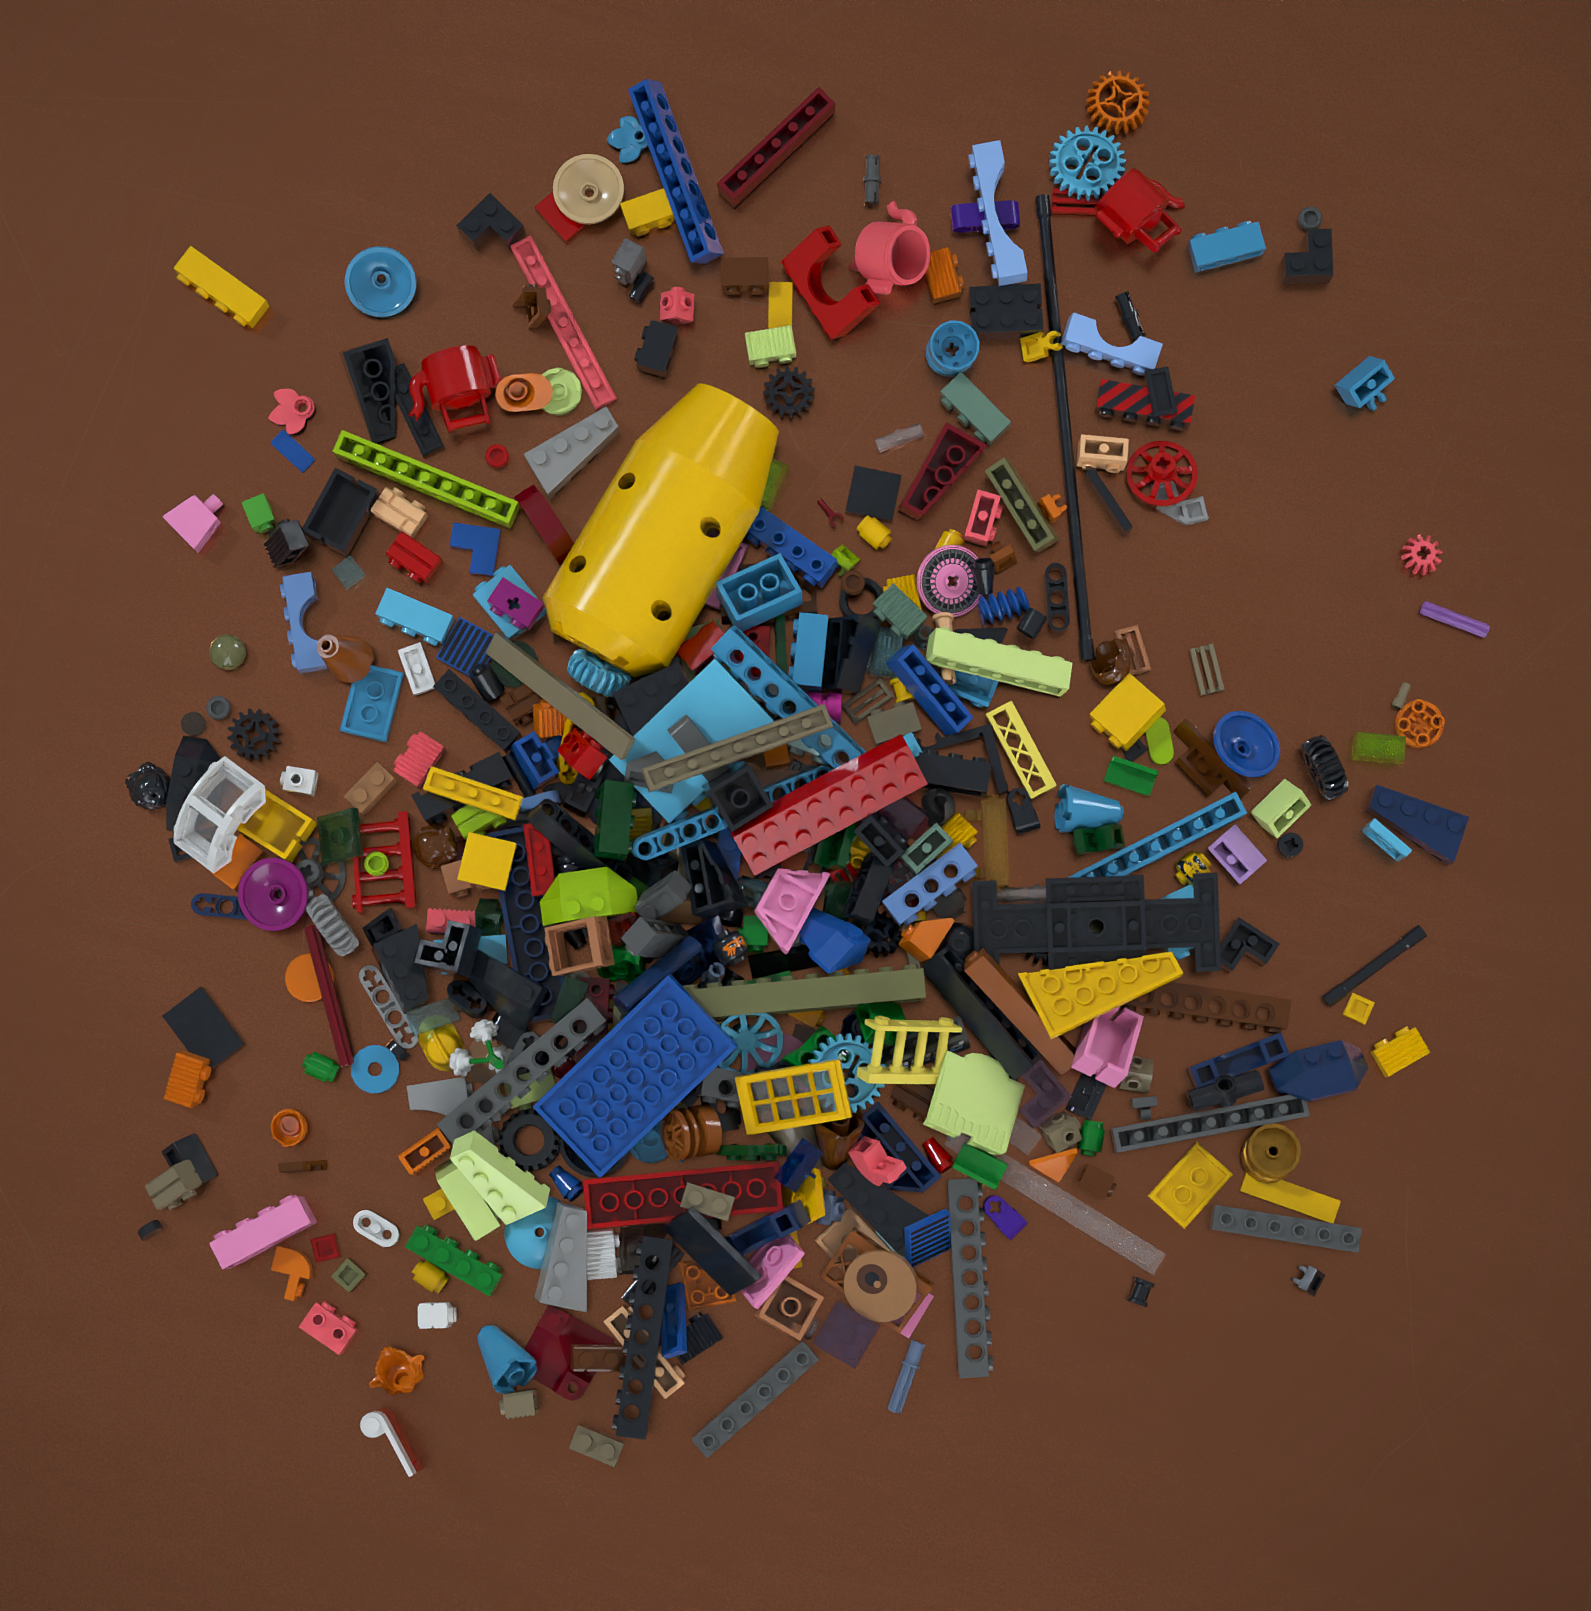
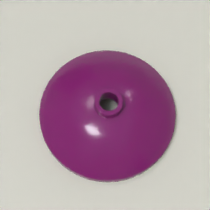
M266 858L254 863L246 870L239 884L238 900L243 914L253 925L264 930L277 931L292 926L302 917L308 904L309 892L304 875L293 863L281 858ZM278 890L282 891L281 898H278L277 896Z

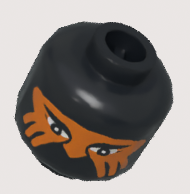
M726 929L715 936L717 941L713 943L712 948L722 964H729L731 967L747 958L748 946L739 931L730 932Z

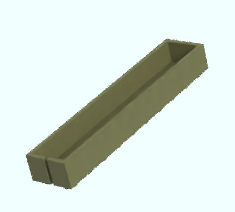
M918 964L904 965L902 970L893 971V967H881L875 973H869V969L854 970L853 975H844V971H836L830 973L829 977L821 978L819 973L806 974L805 979L795 980V976L780 977L781 981L771 982V978L756 979L755 984H747L746 980L732 981V986L723 987L721 982L708 983L707 988L698 989L697 985L683 986L714 1020H722L728 1016L735 1015L754 1017L758 1015L746 1014L769 1013L770 1015L852 1008L865 1003L887 1001L906 1003L925 1001L926 999L923 968H918Z

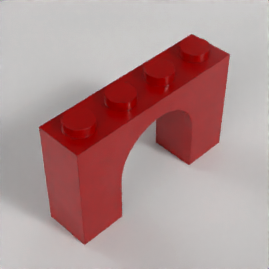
M830 225L816 228L781 263L786 273L796 284L799 293L811 307L812 313L822 324L825 333L832 340L845 336L881 303L868 284L855 287L840 301L832 299L825 292L821 282L822 266L826 259L842 246L840 240Z

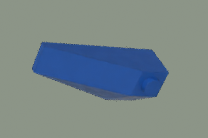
M813 907L799 931V940L802 944L808 946L810 950L808 954L811 959L828 974L861 963L871 940L855 925Z

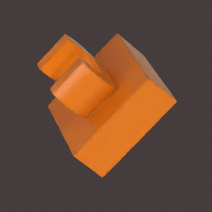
M1048 494L1038 502L1050 524L1055 522L1067 508V505L1062 507L1056 506L1055 501L1059 500L1060 494H1056L1052 498Z

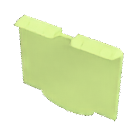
M946 1051L929 1111L923 1125L953 1138L960 1136L962 1132L971 1136L965 1142L966 1144L993 1156L1004 1154L1007 1151L1025 1085L1010 1079L1003 1066L989 1056L971 1053L961 1057Z

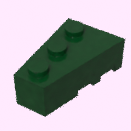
M605 780L596 791V798H599V809L595 810V817L598 820L597 828H595L594 856L623 860L628 853H631L633 840L629 839L630 830H633L635 816L631 815V811L637 799V792L633 791L634 784Z

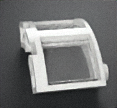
M225 756L219 761L213 762L209 766L208 771L193 787L180 810L173 829L174 844L214 874L232 861V851L237 839L234 833L240 823H246L252 814L266 803L265 785Z

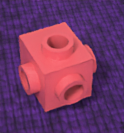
M672 287L670 291L661 293L660 321L674 325L693 322V293L686 292L683 287Z

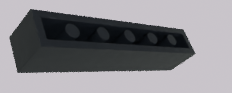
M950 944L921 967L924 970L925 976L935 985L941 995L951 1004L957 1014L966 1022L973 1033L982 1041L988 1051L997 1059L1014 1081L1043 1057L964 971L965 962Z

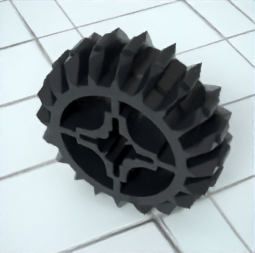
M1322 735L1314 736L1302 744L1303 759L1315 786L1322 796L1330 800L1348 791L1347 776L1331 742Z

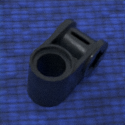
M1015 788L1009 791L1006 803L1017 836L1040 829V822L1028 792L1023 788ZM1016 792L1018 796L1023 795L1024 797L1020 806L1017 802H1012Z

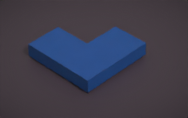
M453 522L450 547L473 550L470 574L494 577L501 529Z

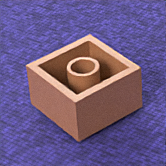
M786 1276L757 1310L754 1317L791 1339L801 1341L824 1297Z

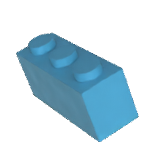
M1251 221L1239 223L1237 227L1232 229L1222 227L1209 235L1205 233L1192 236L1187 245L1195 273L1261 256L1266 249L1259 222L1251 223Z

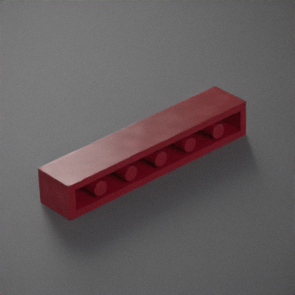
M818 87L717 182L718 192L733 207H736L835 113V102Z

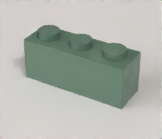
M962 372L940 391L941 404L949 411L952 409L958 415V421L966 428L969 426L975 432L973 434L974 437L986 443L989 447L1010 428L1011 421Z

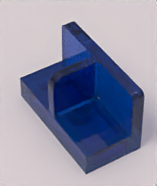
M802 1138L774 1178L796 1193L808 1175L814 1179L816 1178V1175L811 1171L824 1153Z

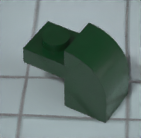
M1109 824L1096 828L1073 830V843L1077 849V854H1081V856L1126 848L1122 824Z

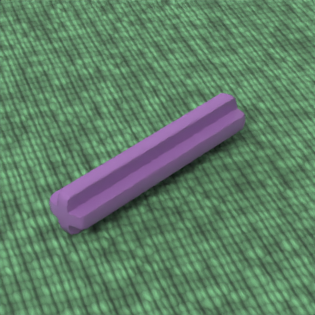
M1427 601L1422 604L1420 609L1422 615L1480 637H1486L1490 626L1486 623Z

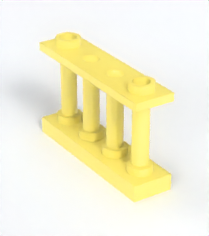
M875 1016V1019H865L864 1024L876 1030L871 1063L867 1067L857 1068L856 1076L871 1084H936L947 1051L949 1032H962V1027L955 1024L953 1019L945 1017L939 1018V1021L890 1020V1018L884 1016ZM885 1031H897L892 1064H889V1067H882L880 1063ZM907 1031L918 1032L914 1062L910 1065V1068L902 1066ZM928 1032H939L935 1064L931 1068H925L923 1062Z

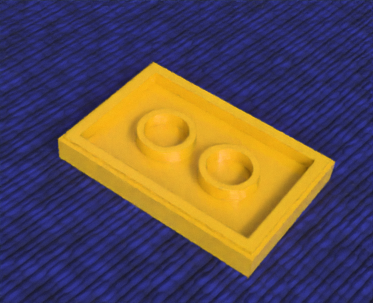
M1195 1142L1149 1193L1148 1197L1185 1229L1233 1174L1204 1147Z

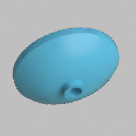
M549 1196L546 1208L505 1225L504 1237L507 1248L518 1262L530 1268L541 1269L557 1203L562 1201ZM539 1227L544 1230L542 1237H538L535 1234L536 1229Z

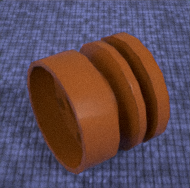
M709 1104L691 1106L688 1109L685 1107L673 1109L661 1121L662 1142L665 1151L674 1161L694 1158L695 1155L700 1157L716 1154L720 1149L722 1142L721 1124L716 1111Z

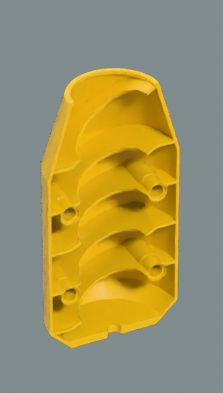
M702 383L692 388L634 442L546 590L543 601L551 631L634 678L667 668L714 590L715 582H718L759 513L779 434L777 427L760 412L725 391ZM711 533H719L717 537H709ZM663 615H671L668 620L660 621Z

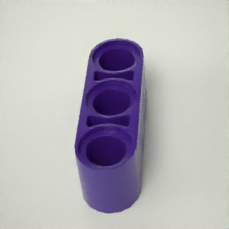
M1013 200L994 201L995 211L1003 230L1020 227L1019 203ZM977 203L956 204L950 207L953 232L983 231L982 220H985L983 212L979 213Z

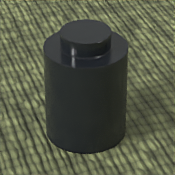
M479 663L471 669L472 673L469 678L485 701L498 697L505 690L490 664L484 665Z

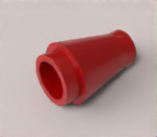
M934 1137L922 1144L929 1162L940 1175L952 1168L954 1163L952 1161L953 1157Z

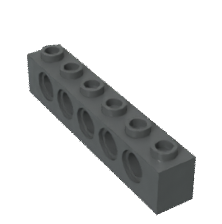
M1212 1205L1209 1223L1210 1230L1356 1253L1359 1252L1362 1228L1220 1205Z
M802 1340L693 1436L692 1442L706 1458L710 1457L819 1360L817 1355Z

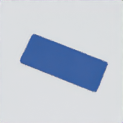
M281 430L270 442L301 472H304L315 461V458L284 430Z

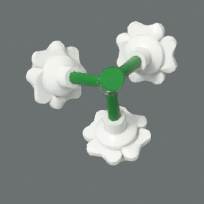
M483 1019L480 1022H476L474 1027L471 1028L472 1032L470 1033L471 1038H475L477 1042L482 1040L483 1044L486 1045L489 1053L486 1058L474 1059L468 1055L467 1049L462 1050L460 1048H456L455 1053L451 1054L449 1059L450 1068L454 1070L456 1076L461 1075L465 1077L467 1072L471 1071V1066L478 1063H489V1069H495L496 1073L507 1065L508 1058L513 1050L511 1048L507 1049L504 1044L499 1047H492V1037L497 1035V1030L499 1029V1026L495 1025L493 1021Z

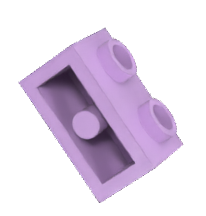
M1236 824L1208 847L1210 852L1239 884L1267 861Z

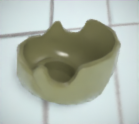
M220 635L211 642L209 648L210 660L220 669H236L243 663L246 657L245 645L234 635Z

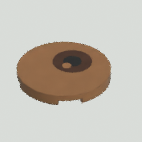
M868 1250L858 1255L849 1265L844 1277L845 1296L851 1307L862 1317L875 1322L894 1321L905 1315L916 1299V1274L910 1263L900 1254L891 1250Z

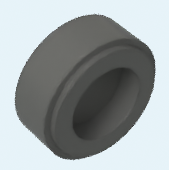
M1315 207L1302 209L1298 216V225L1304 231L1318 229L1322 222V214Z
M214 696L207 702L206 711L212 719L222 721L229 717L231 704L222 696Z

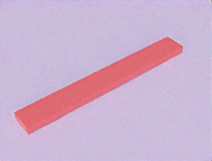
M530 235L510 245L529 284L546 287L547 299L551 302V313L547 318L595 410L598 411L616 402L617 398L532 236Z

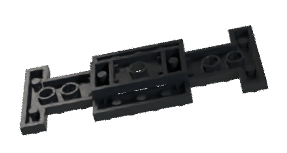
M1217 872L1193 873V898L1145 899L1144 875L1046 878V903L998 904L997 880L972 881L974 948L977 952L984 948L999 966V953L1048 952L1049 970L1073 965L1102 961L1111 962L1123 958H1139L1147 955L1146 949L1195 947L1196 972L1221 971ZM1077 901H1095V902H1077ZM1099 919L1103 922L1104 928L1100 933H1093L1089 929V924L1092 920Z

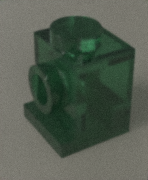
M480 898L475 911L476 928L482 930V935H500V923L503 922L502 909H500L499 899Z

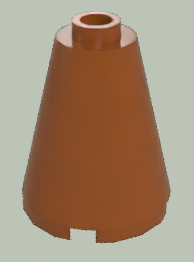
M325 635L317 643L318 654L336 679L342 682L355 683L369 674L371 662H374L372 647L363 638L349 635Z

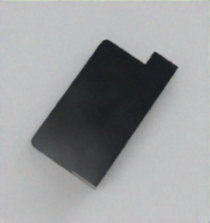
M195 1133L173 1142L161 1151L169 1167L187 1159L190 1160L195 1168L194 1172L198 1174L202 1183L217 1176L215 1168Z

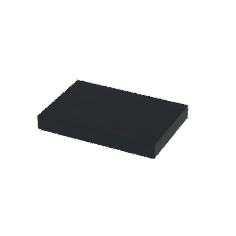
M199 987L162 1015L188 1052L210 1059L209 1066L211 1070L245 1045L203 987Z

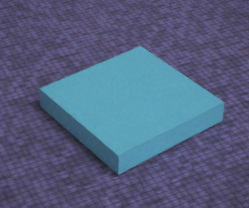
M1375 818L1362 829L1366 836L1398 862L1407 857L1412 851Z

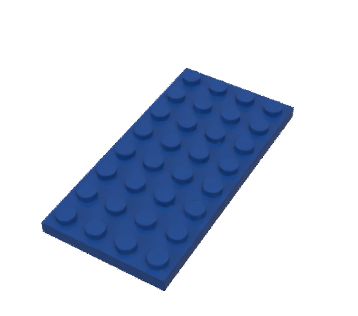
M669 974L558 1081L533 1108L594 1173L601 1178L739 1045L685 988Z

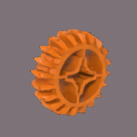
M1121 70L1117 72V76H1114L1110 71L1107 78L1101 75L1099 82H1093V89L1088 90L1090 97L1086 99V104L1090 106L1087 108V113L1093 114L1091 116L1092 122L1099 120L1098 128H1101L1103 125L1106 126V133H1109L1110 128H1113L1116 135L1120 129L1126 134L1129 127L1135 130L1137 123H1143V116L1148 115L1146 108L1150 106V101L1147 100L1149 92L1143 91L1145 89L1144 83L1137 85L1139 81L1138 76L1133 80L1130 79V72H1127L1126 77H1124ZM1120 87L1127 89L1130 92L1125 93L1120 89ZM1110 88V97L1106 98L1104 102L1099 103L1100 95ZM1115 97L1116 100L1122 101L1121 108L1120 105L1114 104ZM1132 103H1137L1136 110L1126 117V108L1130 107ZM1111 112L1115 114L1117 118L1111 117L1106 113Z

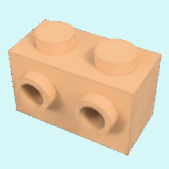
M1081 434L1078 442L1076 467H1082V469L1088 471L1092 468L1095 470L1096 468L1106 469L1110 473L1124 471L1128 458L1129 439Z

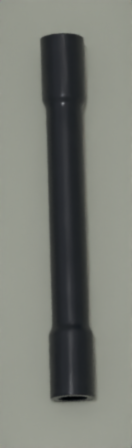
M1419 925L1402 936L1398 942L1344 982L1337 984L1321 996L1323 1001L1329 1008L1345 998L1349 992L1396 957L1426 938L1425 931Z

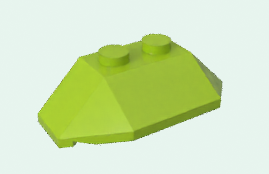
M608 867L560 873L540 901L543 926L563 924L593 916L612 917L638 913L634 908L638 901L637 888Z

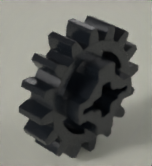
M786 366L785 372H781L777 368L776 376L769 374L771 383H764V387L768 390L763 392V397L769 398L765 401L766 406L773 405L771 412L780 411L781 418L785 413H788L789 418L792 419L795 412L800 417L802 416V408L807 411L809 410L807 402L813 403L814 397L809 395L815 393V388L809 387L812 384V379L805 380L807 373L804 371L798 374V367L790 371L789 367ZM792 378L798 380L801 384H796ZM784 379L780 386H775L780 380ZM791 388L792 396H787L786 389ZM799 398H803V400L799 404L794 406V403ZM776 400H781L786 406L780 405Z
M251 708L248 709V715L239 712L240 719H232L235 726L228 727V730L233 734L228 736L227 739L234 741L230 748L232 750L238 749L237 755L239 757L245 753V759L250 761L252 756H254L256 761H260V755L262 754L268 758L269 754L267 751L269 749L274 752L276 751L273 743H280V740L275 737V735L281 733L279 729L274 728L278 724L277 721H269L271 718L269 713L262 716L263 711L261 709H258L256 714H254ZM251 720L250 724L242 727L244 723ZM263 722L268 726L269 733L263 731ZM256 730V732L259 733V736L254 737L252 740L249 734L254 733ZM239 736L244 738L245 748L240 744ZM266 743L262 748L257 750V747L259 745Z
M877 909L873 921L868 926H865L864 929H862V924L855 921L851 923L861 929L871 939L866 955L873 952L876 958H878L880 953L887 957L889 952L894 954L899 947L898 944L901 941L902 931L898 930L900 926L897 923L894 924L892 917L888 918L886 916V911L880 914Z

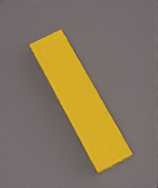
M432 766L423 787L425 791L516 821L523 801L522 796Z
M1247 1172L1240 1188V1192L1327 1223H1334L1341 1203L1340 1200L1284 1180H1280L1277 1183H1262L1249 1176Z

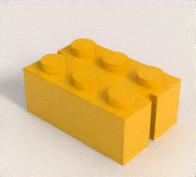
M265 789L266 803L257 809L246 823H240L237 830L281 859L292 863L303 847L300 841H307L317 823Z

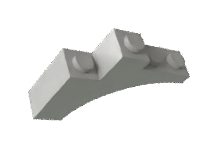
M467 1077L407 1086L411 1111H432L445 1116L474 1093L472 1081L468 1082ZM487 1098L482 1099L481 1108L487 1112L491 1111L493 1108L492 1101ZM497 1112L492 1116L493 1123L503 1121L502 1116L506 1115V1112L502 1115ZM464 1114L462 1123L466 1127H472L474 1119L471 1115ZM492 1123L483 1131L480 1127L476 1130L477 1133L497 1147L496 1141L500 1138L498 1126L494 1127Z

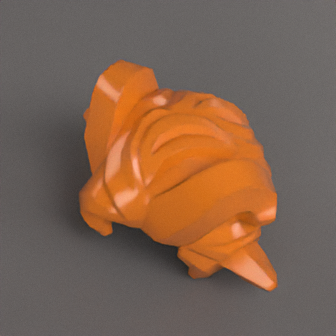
M388 1346V1348L384 1347L376 1363V1377L369 1382V1387H380L391 1396L412 1392L414 1386L424 1378L421 1363L424 1360V1356L416 1355L411 1357L406 1352Z

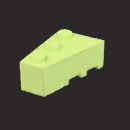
M451 1159L434 1168L437 1182L475 1241L500 1226L499 1216Z

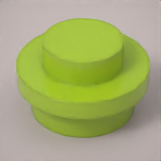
M372 852L366 857L364 866L369 874L380 876L388 870L389 861L383 853Z

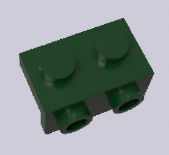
M858 822L819 841L816 844L812 863L832 871L845 868L851 858L850 849L857 836L854 830H856Z

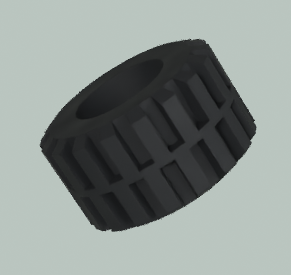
M521 1110L509 1116L510 1118L507 1121L505 1120L502 1124V1129L499 1131L498 1145L500 1146L501 1154L504 1157L513 1159L516 1162L515 1165L524 1171H536L551 1164L559 1154L558 1140H560V1135L536 1110ZM526 1126H535L544 1135L542 1149L533 1155L523 1154L516 1146L517 1133Z

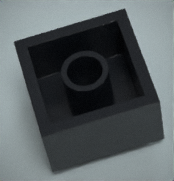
M744 761L701 786L724 826L731 832L773 807L752 768Z

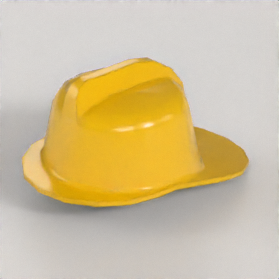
M433 1015L427 1017L418 1028L419 1044L431 1065L440 1071L452 1070L449 1061L451 1054L455 1053L456 1048L465 1049L452 1022L444 1016Z

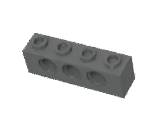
M715 1068L697 1085L695 1096L702 1097V1102L716 1104V1100L724 1101L727 1107L740 1108L735 1077L746 1075V1073ZM771 1080L775 1098L790 1095L786 1081ZM721 1081L728 1085V1091L725 1095L719 1091ZM766 1081L750 1083L754 1101L766 1099L768 1091ZM793 1083L795 1094H798L799 1084ZM791 1100L776 1102L779 1117L786 1118L787 1114L794 1113ZM771 1104L755 1106L757 1113H763V1109L772 1111Z

